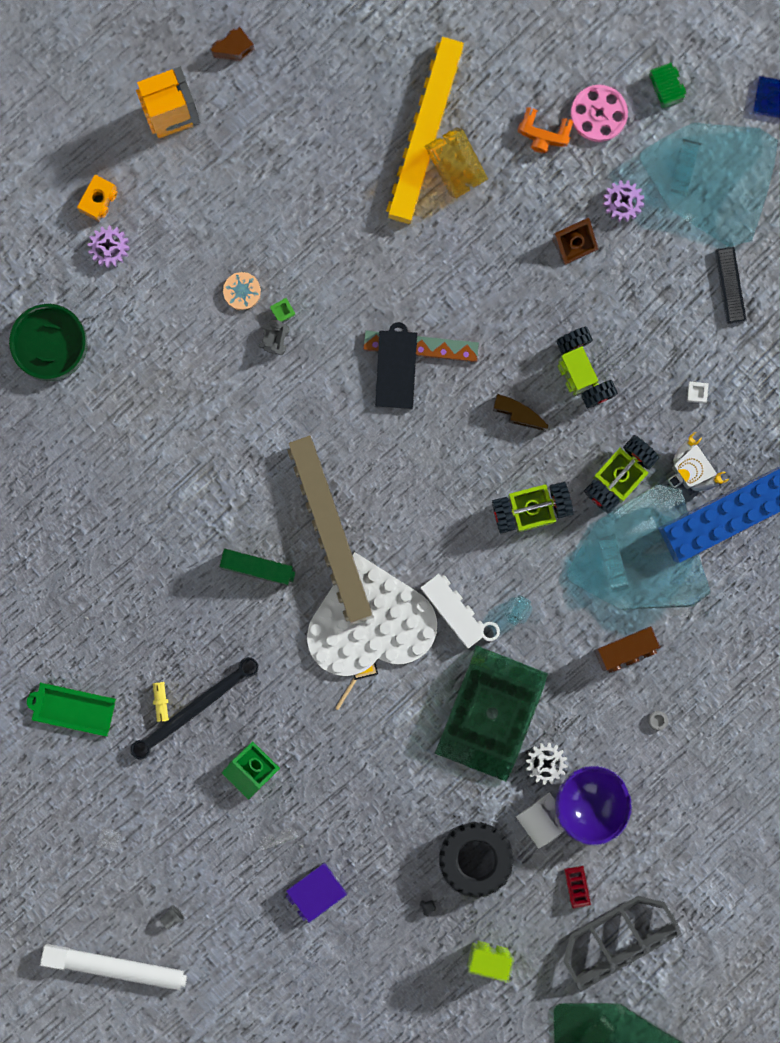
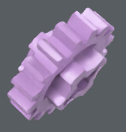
M620 180L618 186L612 183V189L607 188L606 190L609 195H604L603 197L604 200H607L603 204V207H608L606 214L611 212V219L617 216L618 222L622 218L628 222L629 217L634 220L636 218L635 213L640 215V208L644 207V203L640 201L644 200L645 197L639 195L642 189L636 190V183L630 186L629 180H627L626 184H623L622 180ZM614 194V195H615L614 197L616 198V201H614V203L612 204L611 198H612V195ZM621 198H622V200H625V199H626V200H627V203H625V202L621 203V202H620ZM634 199H636L635 208H633L632 201Z
M110 225L107 230L103 226L101 227V232L95 230L96 236H90L92 243H88V247L92 248L88 252L90 255H94L93 261L99 260L98 264L102 266L105 263L107 268L110 267V263H113L115 267L117 266V261L123 263L122 257H128L125 250H130V247L125 245L129 242L128 238H124L125 233H119V228L117 227L113 231ZM113 236H116L121 243L115 242ZM108 243H111L112 247L107 250ZM97 250L104 253V258L97 253Z

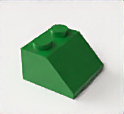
M252 741L222 771V774L250 800L280 768Z

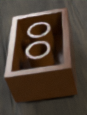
M652 626L600 647L594 650L602 671L608 670L609 673L622 669L621 664L626 663L628 666L640 661L638 657L642 655L644 658L657 654L656 649L661 647Z

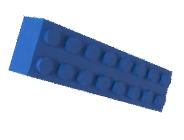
M780 466L658 527L674 562L680 563L779 513Z

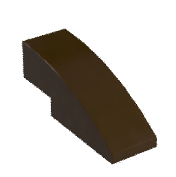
M500 394L496 395L493 411L511 415L509 423L545 432L548 430L549 425L532 409L510 397Z

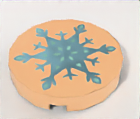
M239 272L231 275L226 280L223 294L226 302L232 308L248 310L259 301L261 288L254 276L249 273Z

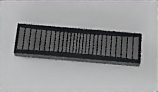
M735 247L716 249L715 255L727 324L746 322Z

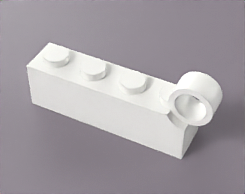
M437 574L420 588L467 649L481 638L488 642L498 638L500 634L498 625L494 622H487L485 624L480 620L477 622L473 618L475 613L468 605L465 607L462 604L461 600L463 598L457 590L454 592L449 587L451 583L445 575L441 577L440 574ZM488 625L496 629V635L493 638H487L484 635L483 630Z

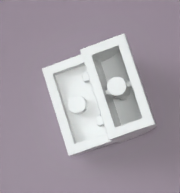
M550 792L516 816L538 849L564 831L558 822L555 811V799Z

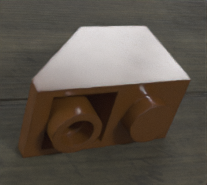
M241 27L230 30L226 35L227 37L223 40H217L212 44V48H210L211 55L214 58L241 61L255 50L254 44Z

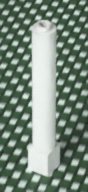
M51 944L44 946L40 964L41 966L69 969L175 990H181V987H185L187 975H184L182 970L76 951Z

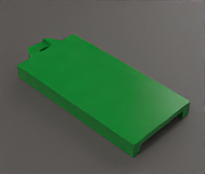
M41 682L38 692L29 694L27 706L33 710L32 721L108 737L116 703L115 698Z

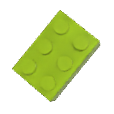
M477 941V944L472 942L467 968L471 973L508 982L514 958L506 947L496 945V948H492L487 942Z

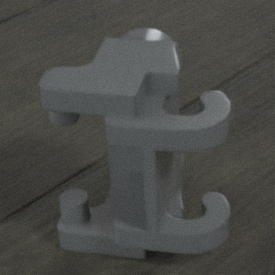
M279 320L269 321V324H263L262 343H259L258 347L268 353L283 355L286 351L284 339L289 334V326Z

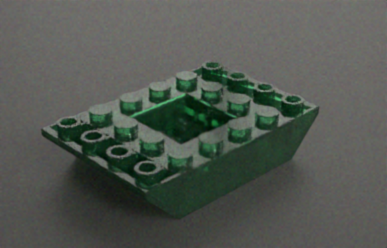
M476 645L434 754L507 782L542 695L548 673ZM489 708H495L498 711L495 719L488 718L487 710Z

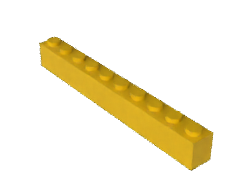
M442 37L441 42L436 43L434 53H437L436 59L431 60L429 70L432 72L430 78L426 77L424 83L426 92L425 95L421 94L418 103L421 106L420 112L415 113L413 123L416 125L414 130H410L408 136L410 145L409 148L405 147L402 158L405 159L403 166H399L397 176L400 178L398 184L394 183L392 189L394 198L393 201H389L386 212H389V219L411 224L461 58L463 42Z

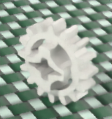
M540 743L539 749L535 746L533 747L534 753L528 752L531 759L525 760V762L530 763L526 770L532 771L529 775L530 777L536 776L535 782H539L542 779L543 785L546 784L547 780H549L550 784H553V779L560 781L559 775L566 774L562 769L568 767V765L563 764L567 757L561 756L564 751L558 752L557 745L551 748V743H547L546 747H544L543 743ZM548 750L552 751L554 754H552L551 756H545L542 751ZM537 757L538 766L534 768V759ZM554 758L549 763L551 766L549 769L547 767L541 768L544 764L543 759L550 760ZM559 759V768L556 770L555 762ZM543 771L549 772L551 776L543 777L539 774Z

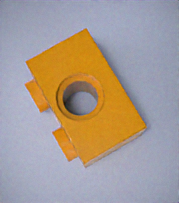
M94 175L77 206L79 212L100 222L101 218H105L109 208L107 207L110 201L113 202L118 192L116 191L115 184ZM96 196H103V200L101 202H94Z

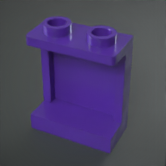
M325 862L286 890L288 901L291 905L296 904L299 908L297 913L303 921L307 920L309 923L347 896V892Z

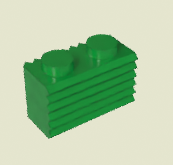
M668 63L650 70L648 75L662 109L684 100L686 89L683 84L679 83V72L676 66L673 67L672 63Z

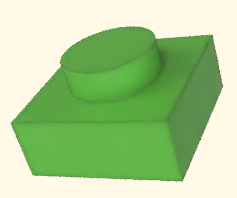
M287 298L270 306L275 318L282 321V323L296 315Z

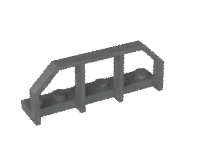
M637 896L572 933L563 962L579 991L582 992L681 935L680 927L665 902ZM639 903L662 908L672 923L665 924L660 931L652 932L642 940L625 911ZM621 914L638 943L634 942L628 946L627 950L622 953L617 952L610 957L595 928ZM591 931L608 961L599 962L591 971H585L576 976L569 964L576 939Z

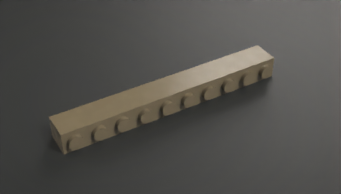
M309 435L290 442V449H287L290 459L295 461L296 466L293 469L296 477L301 478L302 484L299 486L302 495H306L309 501L305 504L309 514L313 513L315 519L312 520L315 532L319 531L321 538H318L321 549L325 548L327 556H324L326 565L331 567L333 571L330 577L333 585L338 586L339 592L336 594L339 603H343L346 610L343 611L346 622L350 621L351 625L374 618L313 439Z

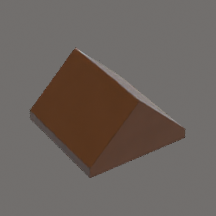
M589 218L554 233L552 238L564 265L599 249Z

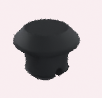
M421 900L420 906L423 914L428 917L430 912L436 910L434 901L424 902V900Z

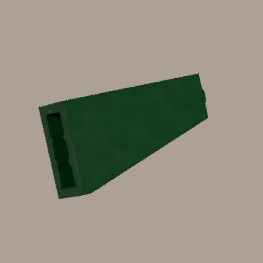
M225 548L223 549L219 565L225 571L289 586L290 582H294L296 571H293V566Z

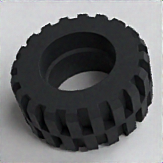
M483 822L461 824L452 830L442 842L439 852L441 873L447 884L461 895L472 898L490 896V894L498 892L503 885L505 886L513 871L514 858L512 847L503 833L492 825ZM472 841H480L487 844L494 853V866L492 870L481 878H472L465 875L458 865V854L461 848Z

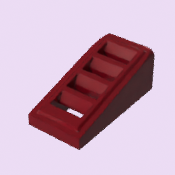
M584 866L565 868L571 908L590 906L591 901ZM573 873H581V876L570 878L569 875ZM582 880V884L571 885V882ZM583 888L584 892L573 894L575 889ZM585 896V900L575 901L574 899Z

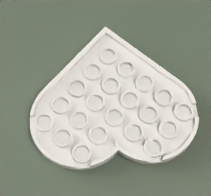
M354 552L353 558L374 618L351 625L350 621L346 622L343 611L346 610L343 603H339L336 594L339 592L338 586L333 585L308 627L307 642L313 659L320 667L332 674L351 676L364 672L378 658L391 664H406L421 658L432 646L437 633V618L432 605L419 592Z

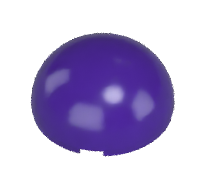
M588 766L572 772L561 783L556 794L555 811L559 824L571 838L583 844L600 845L618 837L627 826L631 815V796L624 781L607 768Z

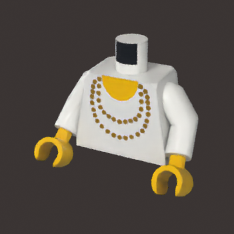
M693 432L689 436V439L677 449L674 456V466L672 469L676 474L668 479V482L674 489L683 483L686 489L707 491L729 480L723 481L721 479V475L726 472L723 471L717 474L699 449L697 444L702 440V437L698 441L693 439V435L697 432Z

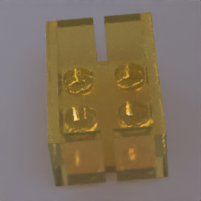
M456 127L442 135L444 139L437 138L424 146L449 195L454 198H458L470 191L469 186L475 188L488 180L464 130Z

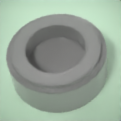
M654 711L650 714L648 723L652 729L662 730L668 724V717L662 711Z

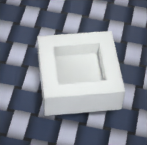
M689 382L687 402L707 403L709 383Z

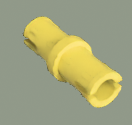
M165 682L152 683L155 699L153 705L156 708L157 722L169 720L167 703L169 702L166 699Z

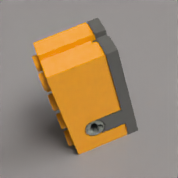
M181 66L137 82L139 89H136L138 98L152 134L156 133L158 139L192 127V125L200 124L196 106Z

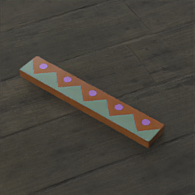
M365 331L363 350L378 352L379 332ZM417 336L416 356L477 362L479 343Z

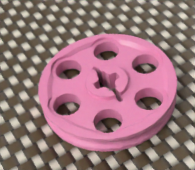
M593 85L583 89L576 96L571 108V120L574 121L573 126L575 130L585 139L594 142H605L615 138L624 128L628 116L627 104L622 95L606 85ZM596 92L598 99L595 101L590 100L588 93ZM613 95L617 101L615 104H609L606 101V97ZM582 105L586 108V112L578 114L576 107ZM595 110H602L603 117L601 115L597 117ZM616 112L621 113L623 119L619 122L615 121L612 117ZM583 123H590L592 130L585 132L582 129ZM601 127H609L611 133L603 135L600 132Z

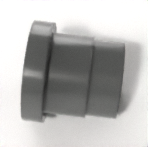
M174 905L170 906L169 911L160 918L161 923L168 930L185 920L181 911Z

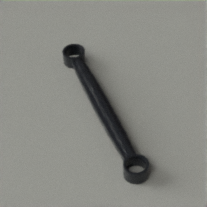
M250 657L242 659L237 670L192 701L148 738L135 741L130 748L132 756L136 759L147 758L151 753V748L204 711L245 676L252 677L256 675L259 670L258 662ZM246 660H251L256 664L254 673H244L242 665ZM138 743H145L147 746V753L143 757L137 756L134 753V747Z

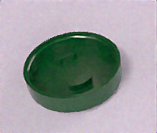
M39 304L27 309L16 319L10 332L9 347L15 363L27 375L41 381H58L70 376L80 367L86 356L88 340L84 326L73 312L56 304Z

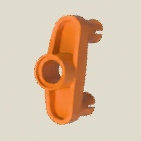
M526 107L523 120L518 127V132L533 140L532 150L539 153H547L549 146H568L569 134L574 121L569 119L567 126H565L567 118H562L558 133L546 131L533 126L538 111L533 108L530 115L531 107Z

